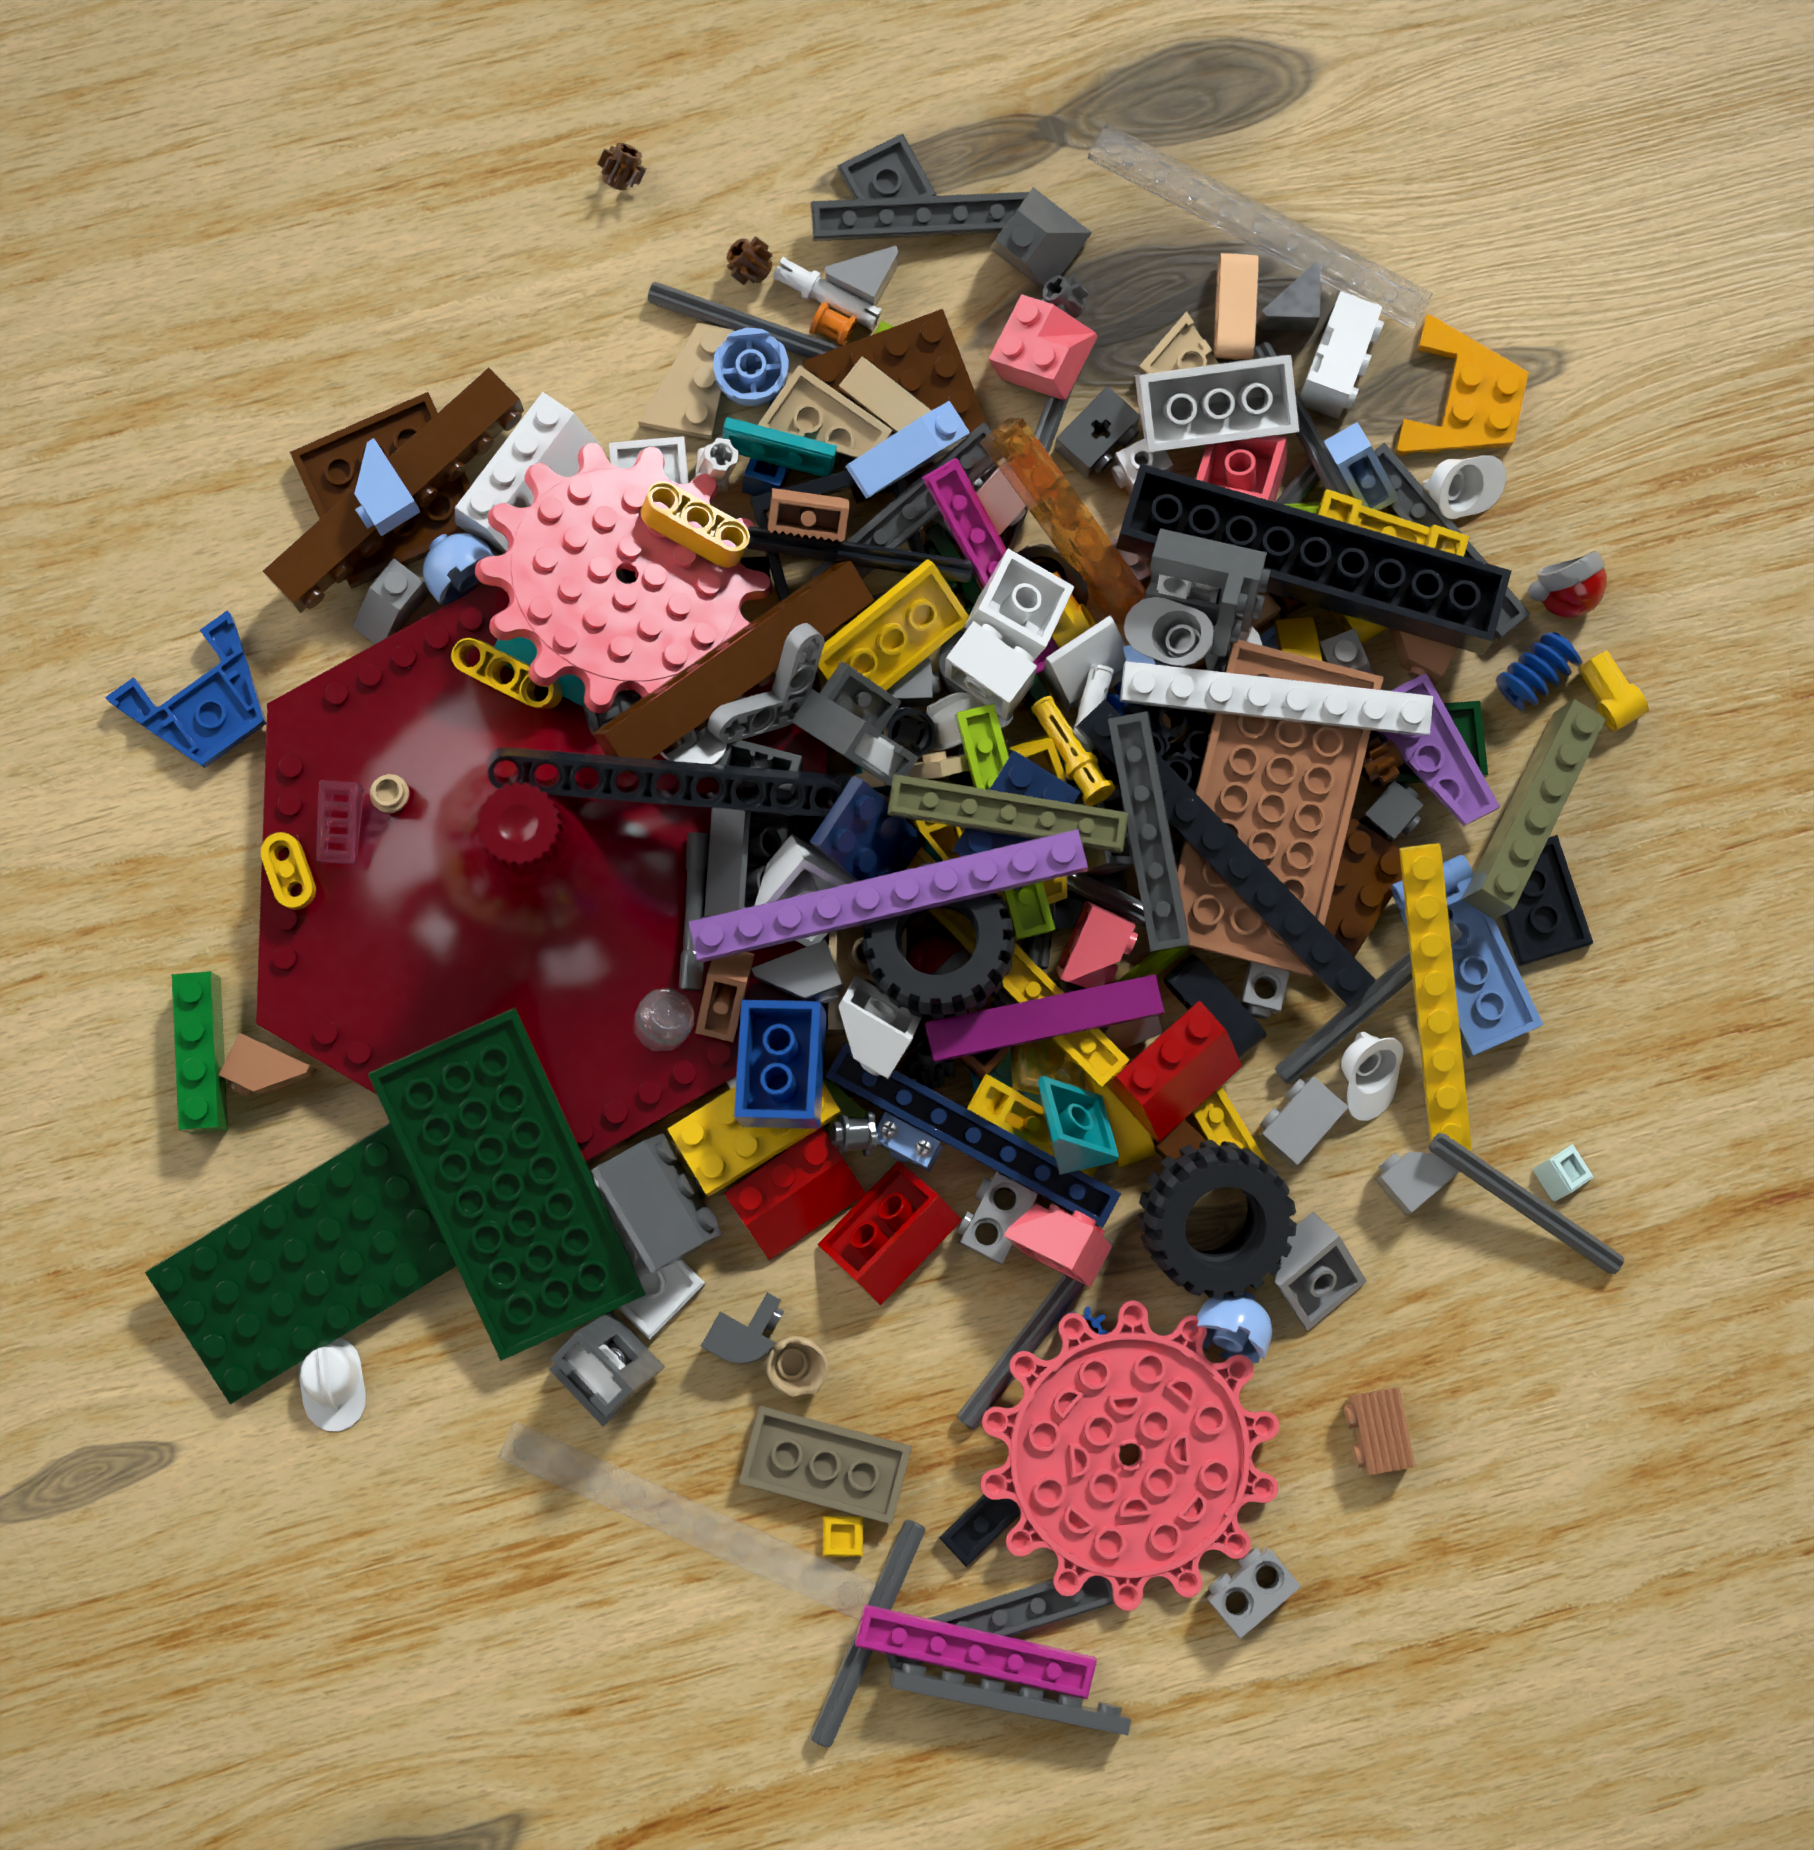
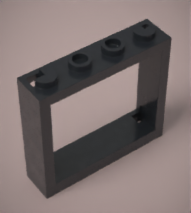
M846 470L786 487L782 490L827 496L856 488L858 485L849 471ZM904 478L891 485L895 499L907 489ZM772 492L751 497L750 502L758 528L768 529L767 513L770 510ZM917 531L907 540L909 551L925 553L920 532ZM765 551L778 599L781 602L790 593L778 553ZM886 592L874 595L872 597L875 601H877ZM873 601L872 603H870V604H869L868 606H866L864 609L866 610V609H867L870 605H872L875 601Z

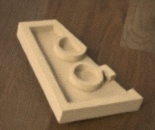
M697 323L639 419L640 427L713 440L723 393L717 384L713 370L714 354L718 346L720 348L721 344L727 340V336L734 332V330Z
M798 365L758 423V425L836 445V453L855 459L889 438L893 433V430L800 365Z

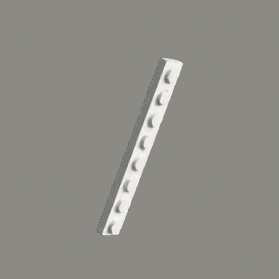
M1125 661L1120 702L1428 736L1431 727L1433 696Z

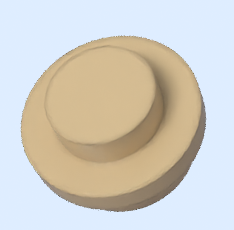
M393 774L379 777L374 781L370 789L371 802L379 811L384 813L400 811L406 806L410 796L409 787L401 777Z

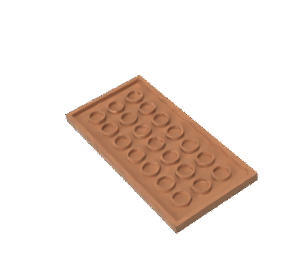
M1238 640L1237 643H1231L1225 673L1381 690L1383 681L1382 676ZM1214 713L1195 793L1325 926L1371 730ZM1183 841L1177 873L1190 938V945L1185 946L1308 977L1313 976L1309 969L1201 857Z

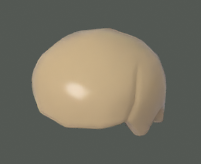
M793 1336L780 1340L772 1347L767 1355L766 1373L776 1389L791 1397L808 1393L815 1394L827 1379L828 1362L821 1347L813 1340Z

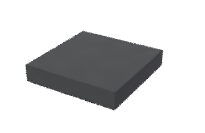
M903 133L837 165L838 172L853 199L937 196Z

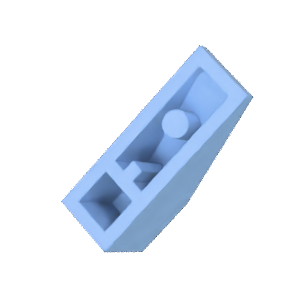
M948 401L921 416L845 467L867 499L949 452L968 436L970 432L951 402Z

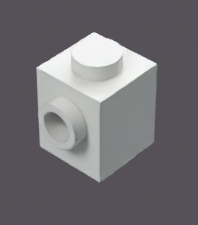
M1145 438L1117 452L1113 461L1114 467L1111 468L1117 485L1120 488L1126 487L1130 496L1140 463L1169 472L1173 468V463L1165 450L1147 451Z

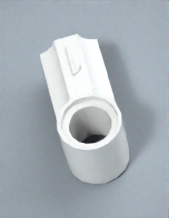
M716 438L715 442L698 450L695 477L704 473L709 474V477H714L718 485L717 494L728 491L729 476L738 460V450L731 445L730 440Z

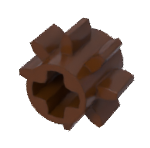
M617 143L616 147L611 146L609 150L604 149L597 163L598 166L603 168L601 171L602 180L617 190H626L628 186L633 188L634 184L639 185L646 171V168L641 166L642 154L636 148L625 143Z
M757 236L751 242L746 238L734 242L727 253V261L729 262L727 268L732 271L730 276L742 285H745L748 280L752 283L763 281L769 275L773 266V262L770 259L773 254L768 251L769 246Z
M1376 736L1368 741L1361 774L1368 783L1378 779L1381 786H1384L1397 779L1400 775L1397 768L1404 764V760L1399 749L1391 739L1381 743L1379 737Z

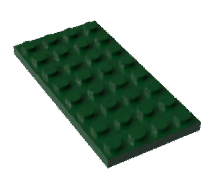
M516 1007L368 1073L500 1361L646 1295Z
M388 1122L145 1271V1274L231 1405L303 1361L312 1351L334 1342L456 1267V1264L391 1123Z

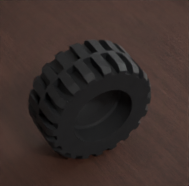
M933 862L923 863L922 866L933 864ZM997 893L866 923L862 927L864 933V940H862L863 952L876 986L899 1009L903 1006L909 1009L911 1015L920 1018L923 1014L931 1015L933 1020L944 1019V1015L955 1014L958 1017L967 1014L966 1010L974 1006L977 1009L987 1004L988 996L992 993L996 995L1002 988V980L1005 975H1009L1012 967V955L1014 953L1012 919H1010L1008 907L1004 899L999 898ZM944 908L957 911L968 918L975 930L976 946L970 960L958 970L943 975L926 974L914 969L908 963L902 951V935L906 926L917 915L931 909Z
M1213 1140L1201 1141L1200 1149L1197 1150L1190 1144L1180 1148V1157L1174 1160L1169 1155L1161 1162L1165 1167L1159 1175L1152 1172L1147 1180V1183L1152 1186L1150 1192L1141 1193L1139 1204L1145 1211L1138 1214V1227L1144 1232L1141 1240L1145 1249L1151 1254V1259L1177 1286H1183L1189 1293L1200 1296L1204 1292L1210 1299H1222L1226 1291L1234 1298L1244 1295V1288L1249 1285L1256 1290L1265 1284L1262 1278L1268 1272L1273 1276L1278 1272L1281 1266L1277 1262L1281 1255L1288 1257L1292 1249L1287 1239L1288 1236L1293 1237L1296 1235L1297 1224L1290 1218V1216L1295 1215L1296 1208L1294 1201L1287 1196L1290 1192L1287 1184L1259 1156L1247 1148L1241 1149L1235 1143L1223 1141L1219 1146ZM1234 1187L1241 1190L1246 1196L1248 1210L1245 1224L1236 1238L1227 1245L1215 1250L1203 1251L1191 1247L1186 1240L1185 1228L1187 1217L1194 1204L1203 1195L1218 1188Z

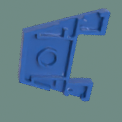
M228 610L200 629V632L220 657L221 662L161 706L156 707L134 677L105 697L114 707L204 769L266 725V719L237 626Z

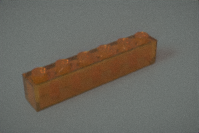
M1008 418L983 438L980 443L1063 558L1082 576L1087 583L1089 594L1106 618L1111 616L1115 624L1124 626L1126 615L1131 608L1145 599V588L1023 418Z

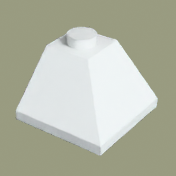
M855 975L838 1006L852 1055L867 1072L873 1075L881 1074L889 1078L911 1042L921 1018L911 1015L909 1009L903 1006L899 1009L890 1002L889 997L885 993H881L877 987Z

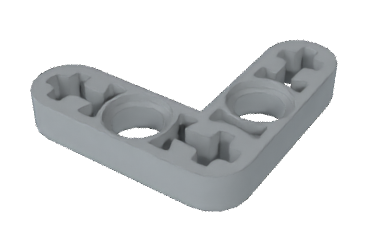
M808 623L796 626L786 638L772 690L719 706L708 720L707 727L709 731L722 743L726 744L793 724L791 721L810 694L824 646V637Z

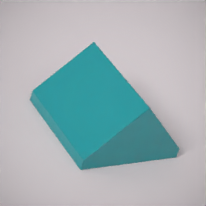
M1041 1076L1037 1080L1059 1174L1115 1162L1119 1155L1102 1095Z

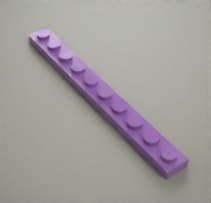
M1077 829L690 921L689 926L697 961L702 963L1088 871V866L1079 830Z

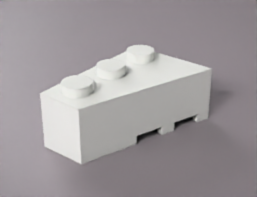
M1340 291L1299 396L1306 408L1335 419H1339L1344 408L1351 410L1359 390L1353 387L1357 375L1364 376L1372 356L1366 353L1369 342H1377L1384 325L1383 321L1378 320L1382 310L1381 306Z

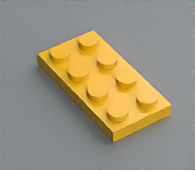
M927 559L826 641L817 669L825 681L828 682L842 661L886 691L961 630L969 616L935 564Z
M824 1083L822 1088L820 1128L837 1118L840 1114H843ZM736 1086L667 1128L708 1197L818 1129L741 1127L734 1117Z

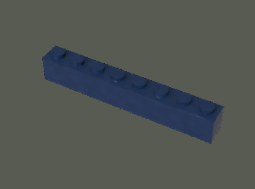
M845 1042L825 1077L1072 1213L1078 1211L1095 1220V1225L1100 1228L1105 1226L1122 1194L1080 1170L1060 1175L1054 1156L896 1070L892 1071L889 1078L881 1074L873 1075L861 1067L860 1062L853 1058L850 1045Z

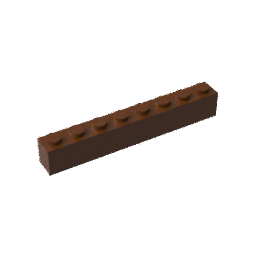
M488 367L387 458L418 507H425L431 503L438 494L437 490L446 481L452 482L465 471V464L475 455L481 456L492 447L493 439L503 430L509 431L518 424L522 418L521 414L524 412L521 400ZM355 487L267 566L263 573L286 599L302 613L306 608L312 609L317 606L325 597L324 592L335 582L338 584L346 580L353 572V566L362 557L368 558L380 548L381 540L391 531L397 532L408 523L409 519L382 536L375 526L367 529L355 510L361 506L355 496Z
M851 561L835 563L592 734L607 756L652 759L662 751L665 754L669 753L685 742L683 736L694 729L697 732L706 728L711 714L719 706L746 698L744 693L753 686L760 688L774 680L776 676L774 671L778 669L786 638L796 626L802 623L810 624L824 637L825 643L836 634L835 628L844 622L846 624L850 623L865 610L866 606L875 600ZM623 771V772H621V773H623V774H631V773H632L634 776L637 775L636 773H634V772H632V771Z

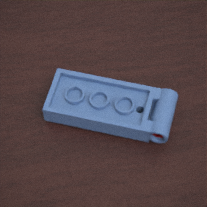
M1459 855L1443 862L1448 916L1462 932L1461 938L1451 945L1461 1046L1468 1059L1541 1027L1543 1023L1495 920L1462 900L1474 875L1467 859L1463 855ZM1401 880L1392 884L1391 890L1407 928L1403 881Z

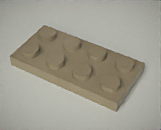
M759 1405L739 1483L892 1524L912 1446Z

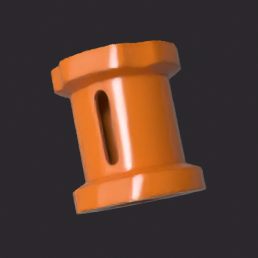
M822 302L812 320L809 332L813 335L820 333L836 341L838 346L847 345L854 332L857 318L854 316L845 317L829 309L828 303Z

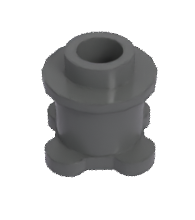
M866 1111L865 1118H847L845 1114H840L837 1122L831 1124L830 1140L832 1146H837L841 1154L847 1153L848 1150H862L863 1156H871L872 1149L877 1147L878 1141L874 1112Z

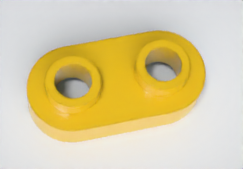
M275 833L267 837L261 846V858L275 898L287 908L294 910L305 908L313 901L316 894V886L301 844L287 833ZM283 848H288L290 851L289 857L284 861H280L278 858L279 851ZM295 884H301L302 893L297 897H292L291 888Z

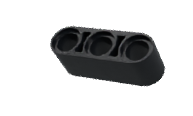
M1191 953L1163 978L1165 985L1187 1010L1198 1001L1202 1002L1226 1029L1239 1060L1267 1037L1266 1032L1256 1019L1195 954Z

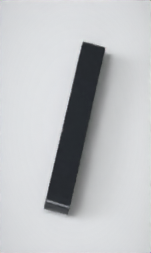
M511 747L494 750L489 755L486 763L488 779L495 788L501 789L505 784H509V786L514 785V782H519L520 785L529 783L531 787L537 786L548 795L826 817L843 792L837 781L831 775L824 773ZM501 761H510L517 768L513 775L500 777L494 772L495 766ZM543 764H550L557 769V773L552 779L543 781L535 776L537 768ZM589 767L596 770L597 776L591 783L583 784L575 779L577 772L582 768ZM623 771H632L637 774L635 783L629 787L619 786L616 783V778ZM664 774H672L677 777L676 784L669 790H661L656 787L657 780ZM705 777L714 778L716 786L711 792L703 794L696 790L697 783ZM749 780L756 783L755 790L751 795L742 797L736 794L737 786L741 782ZM792 784L795 786V791L790 798L786 800L776 798V791L781 785ZM823 787L834 789L833 797L826 803L815 801V795L819 789Z

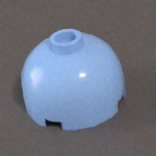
M744 328L732 332L727 336V340L721 344L720 348L718 346L714 354L713 370L719 388L729 400L741 406L757 407L771 402L778 396L787 382L789 360L785 347L763 329Z
M456 533L450 536L443 534L433 540L429 546L430 551L425 558L422 571L424 582L439 604L443 603L446 606L477 589L475 585L479 580L475 575L476 564L485 557L497 555L483 539L471 533Z
M1246 1291L1244 1295L1234 1298L1229 1293H1224L1222 1299L1209 1298L1197 1314V1320H1199L1197 1326L1207 1328V1334L1202 1347L1208 1350L1211 1343L1225 1349L1219 1355L1220 1357L1228 1359L1234 1355H1243L1248 1357L1252 1364L1259 1363L1260 1357L1263 1360L1266 1357L1271 1343L1272 1325L1269 1315L1256 1302V1297Z

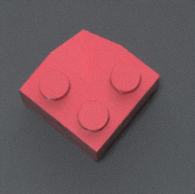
M1021 294L989 357V361L1001 380L1066 401L1098 335L1054 304Z
M1272 435L1206 444L1196 479L1276 502L1288 461L1287 437Z
M1086 900L1057 964L1056 973L1061 979L1085 988L1111 984L1118 970V965L1114 963L1121 960L1123 953L1129 955L1138 937V934L1134 932L1136 925L1128 918Z
M1035 1204L1013 1223L1004 1234L1024 1255L1090 1288L1112 1248V1245L1103 1237L1105 1231L1095 1225V1220L1078 1211H1075L1073 1216H1071L1070 1213L1053 1204L1048 1209Z

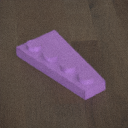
M1427 673L1391 690L1393 692L1433 696L1430 734L1428 736L1376 731L1383 740L1391 739L1395 743L1406 765L1463 826L1499 809V803Z

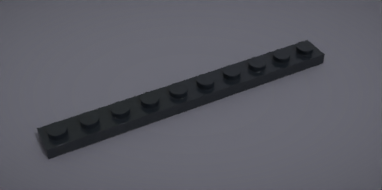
M1104 699L1075 728L1117 770L1108 719L1120 717L1121 715ZM1155 751L1168 824L1345 1008H1349L1376 979Z

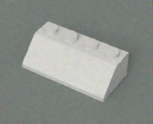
M1291 355L1135 375L1139 414L1141 415L1140 419L1148 452L1299 432Z
M542 392L456 505L454 523L468 533L483 539L500 555L505 554L508 550V541L502 533L494 530L488 523L489 510L500 503L519 508L529 507L533 502L534 496L525 483L524 475L531 465L543 463L560 476H575L579 471L577 458L579 450L590 443L600 444L575 413Z

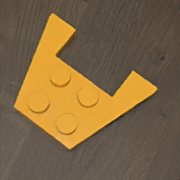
M1426 314L1417 350L1455 359L1441 427L1403 419L1395 455L1406 456L1416 452H1427V454L1441 453L1442 450L1463 449L1465 451L1511 447L1515 440L1529 372L1438 318Z

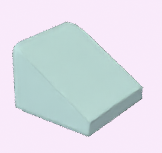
M1573 1144L1533 1169L1553 1201L1572 1193L1594 1177Z

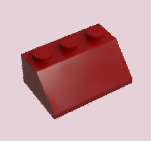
M1198 1001L1117 1073L1106 1086L1158 1143L1242 1067V1064L1226 1029L1202 1002Z
M821 1127L723 1194L770 1261L866 1193L836 1147L832 1146L831 1140Z
M897 1161L817 1245L881 1306L962 1220L934 1190L900 1161Z

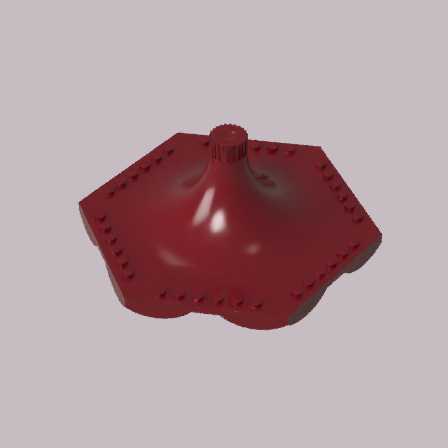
M484 584L267 703L262 844L267 837L275 833H287L297 839L302 846L315 882L316 894L313 901L305 908L294 910L285 907L275 898L262 861L256 1024L377 1095L368 1076L369 1072L516 1007L586 1163L589 1165L629 1142L662 1119L706 1094L728 1085L727 1082L737 1076L740 1019L734 1042L695 1033L707 974L712 960L704 962L701 991L679 989L680 955L683 951L687 870L685 867L687 833L710 834L712 808L548 795L537 786L531 787L529 783L520 785L519 782H514V785L510 786L505 784L501 789L495 788L488 779L486 763L489 755L498 748L511 747L605 755V753L590 732L583 706L562 696L559 704L552 709L532 707L461 672L455 667L452 662L451 653L455 644L461 639L472 638L495 646L498 640L490 631V620L494 615L508 607L510 603L509 596L504 589L498 586ZM477 647L471 648L467 653L466 659L470 667L477 665L480 661L481 655ZM504 666L501 669L500 678L504 684H508L514 678L515 671ZM774 680L760 688L753 686L744 695L747 698L771 691ZM536 685L534 689L536 700H544L548 696L549 689ZM633 690L620 691L621 693H626V695L637 693ZM794 723L783 728L742 739V741L802 756L804 772L826 774L827 745ZM660 753L652 758L656 760H667L662 755H660ZM501 761L495 766L494 772L500 777H509L514 774L517 767L510 761ZM543 764L537 768L535 776L543 781L550 780L556 775L557 769L553 765ZM589 767L582 768L577 772L575 779L583 784L591 783L596 778L597 771ZM620 773L616 778V783L622 787H629L635 783L637 775ZM664 774L657 780L656 787L661 790H669L676 784L677 777L672 774ZM383 775H397L409 787V800L406 806L398 812H381L371 802V786L376 779ZM705 777L697 783L696 790L703 794L709 793L715 788L716 780L711 777ZM736 793L738 796H742V797H745V796H746V795H742V794ZM800 815L799 838L808 815ZM283 848L279 851L278 858L280 861H284L289 857V849ZM295 884L291 888L292 897H297L302 893L301 884ZM794 940L748 951V953L755 954L753 968L806 946ZM751 969L744 1000L803 1001L758 981Z

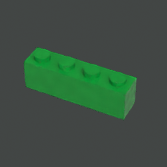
M211 971L172 974L178 1130L188 1134L228 1131L226 1078L219 1076L225 1063L221 977Z

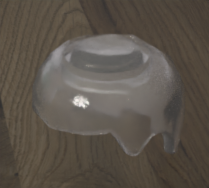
M673 988L653 990L640 1001L635 1010L634 1033L644 1046L654 1051H670L678 1048L688 1038L694 1027L693 1006L686 995Z

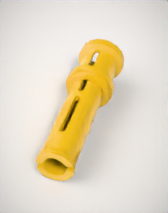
M1046 696L1038 700L1031 707V710L1040 721L1048 736L1053 739L1056 749L1067 764L1065 774L1070 780H1074L1083 793L1082 800L1086 806H1093L1107 799L1114 792L1115 785L1111 780H1106L1097 766L1099 761L1097 757L1091 752L1085 751L1072 728L1054 703L1052 696Z

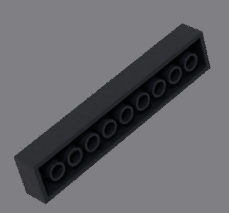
M1140 463L1116 544V549L1152 559L1159 531L1164 529L1266 552L1264 569L1271 570L1266 588L1267 593L1481 655L1486 652L1493 642L1512 570Z

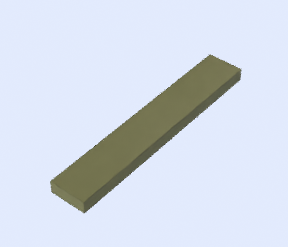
M896 774L892 778L887 811L889 816L1029 839L1044 838L1078 829L1084 848L1115 853L1123 852L1128 818L1127 812Z

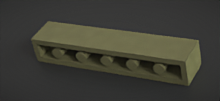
M1575 699L1553 713L1462 898L1463 901L1492 919H1496L1515 908L1606 718Z

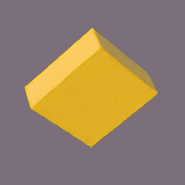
M823 1516V1557H863V1516Z

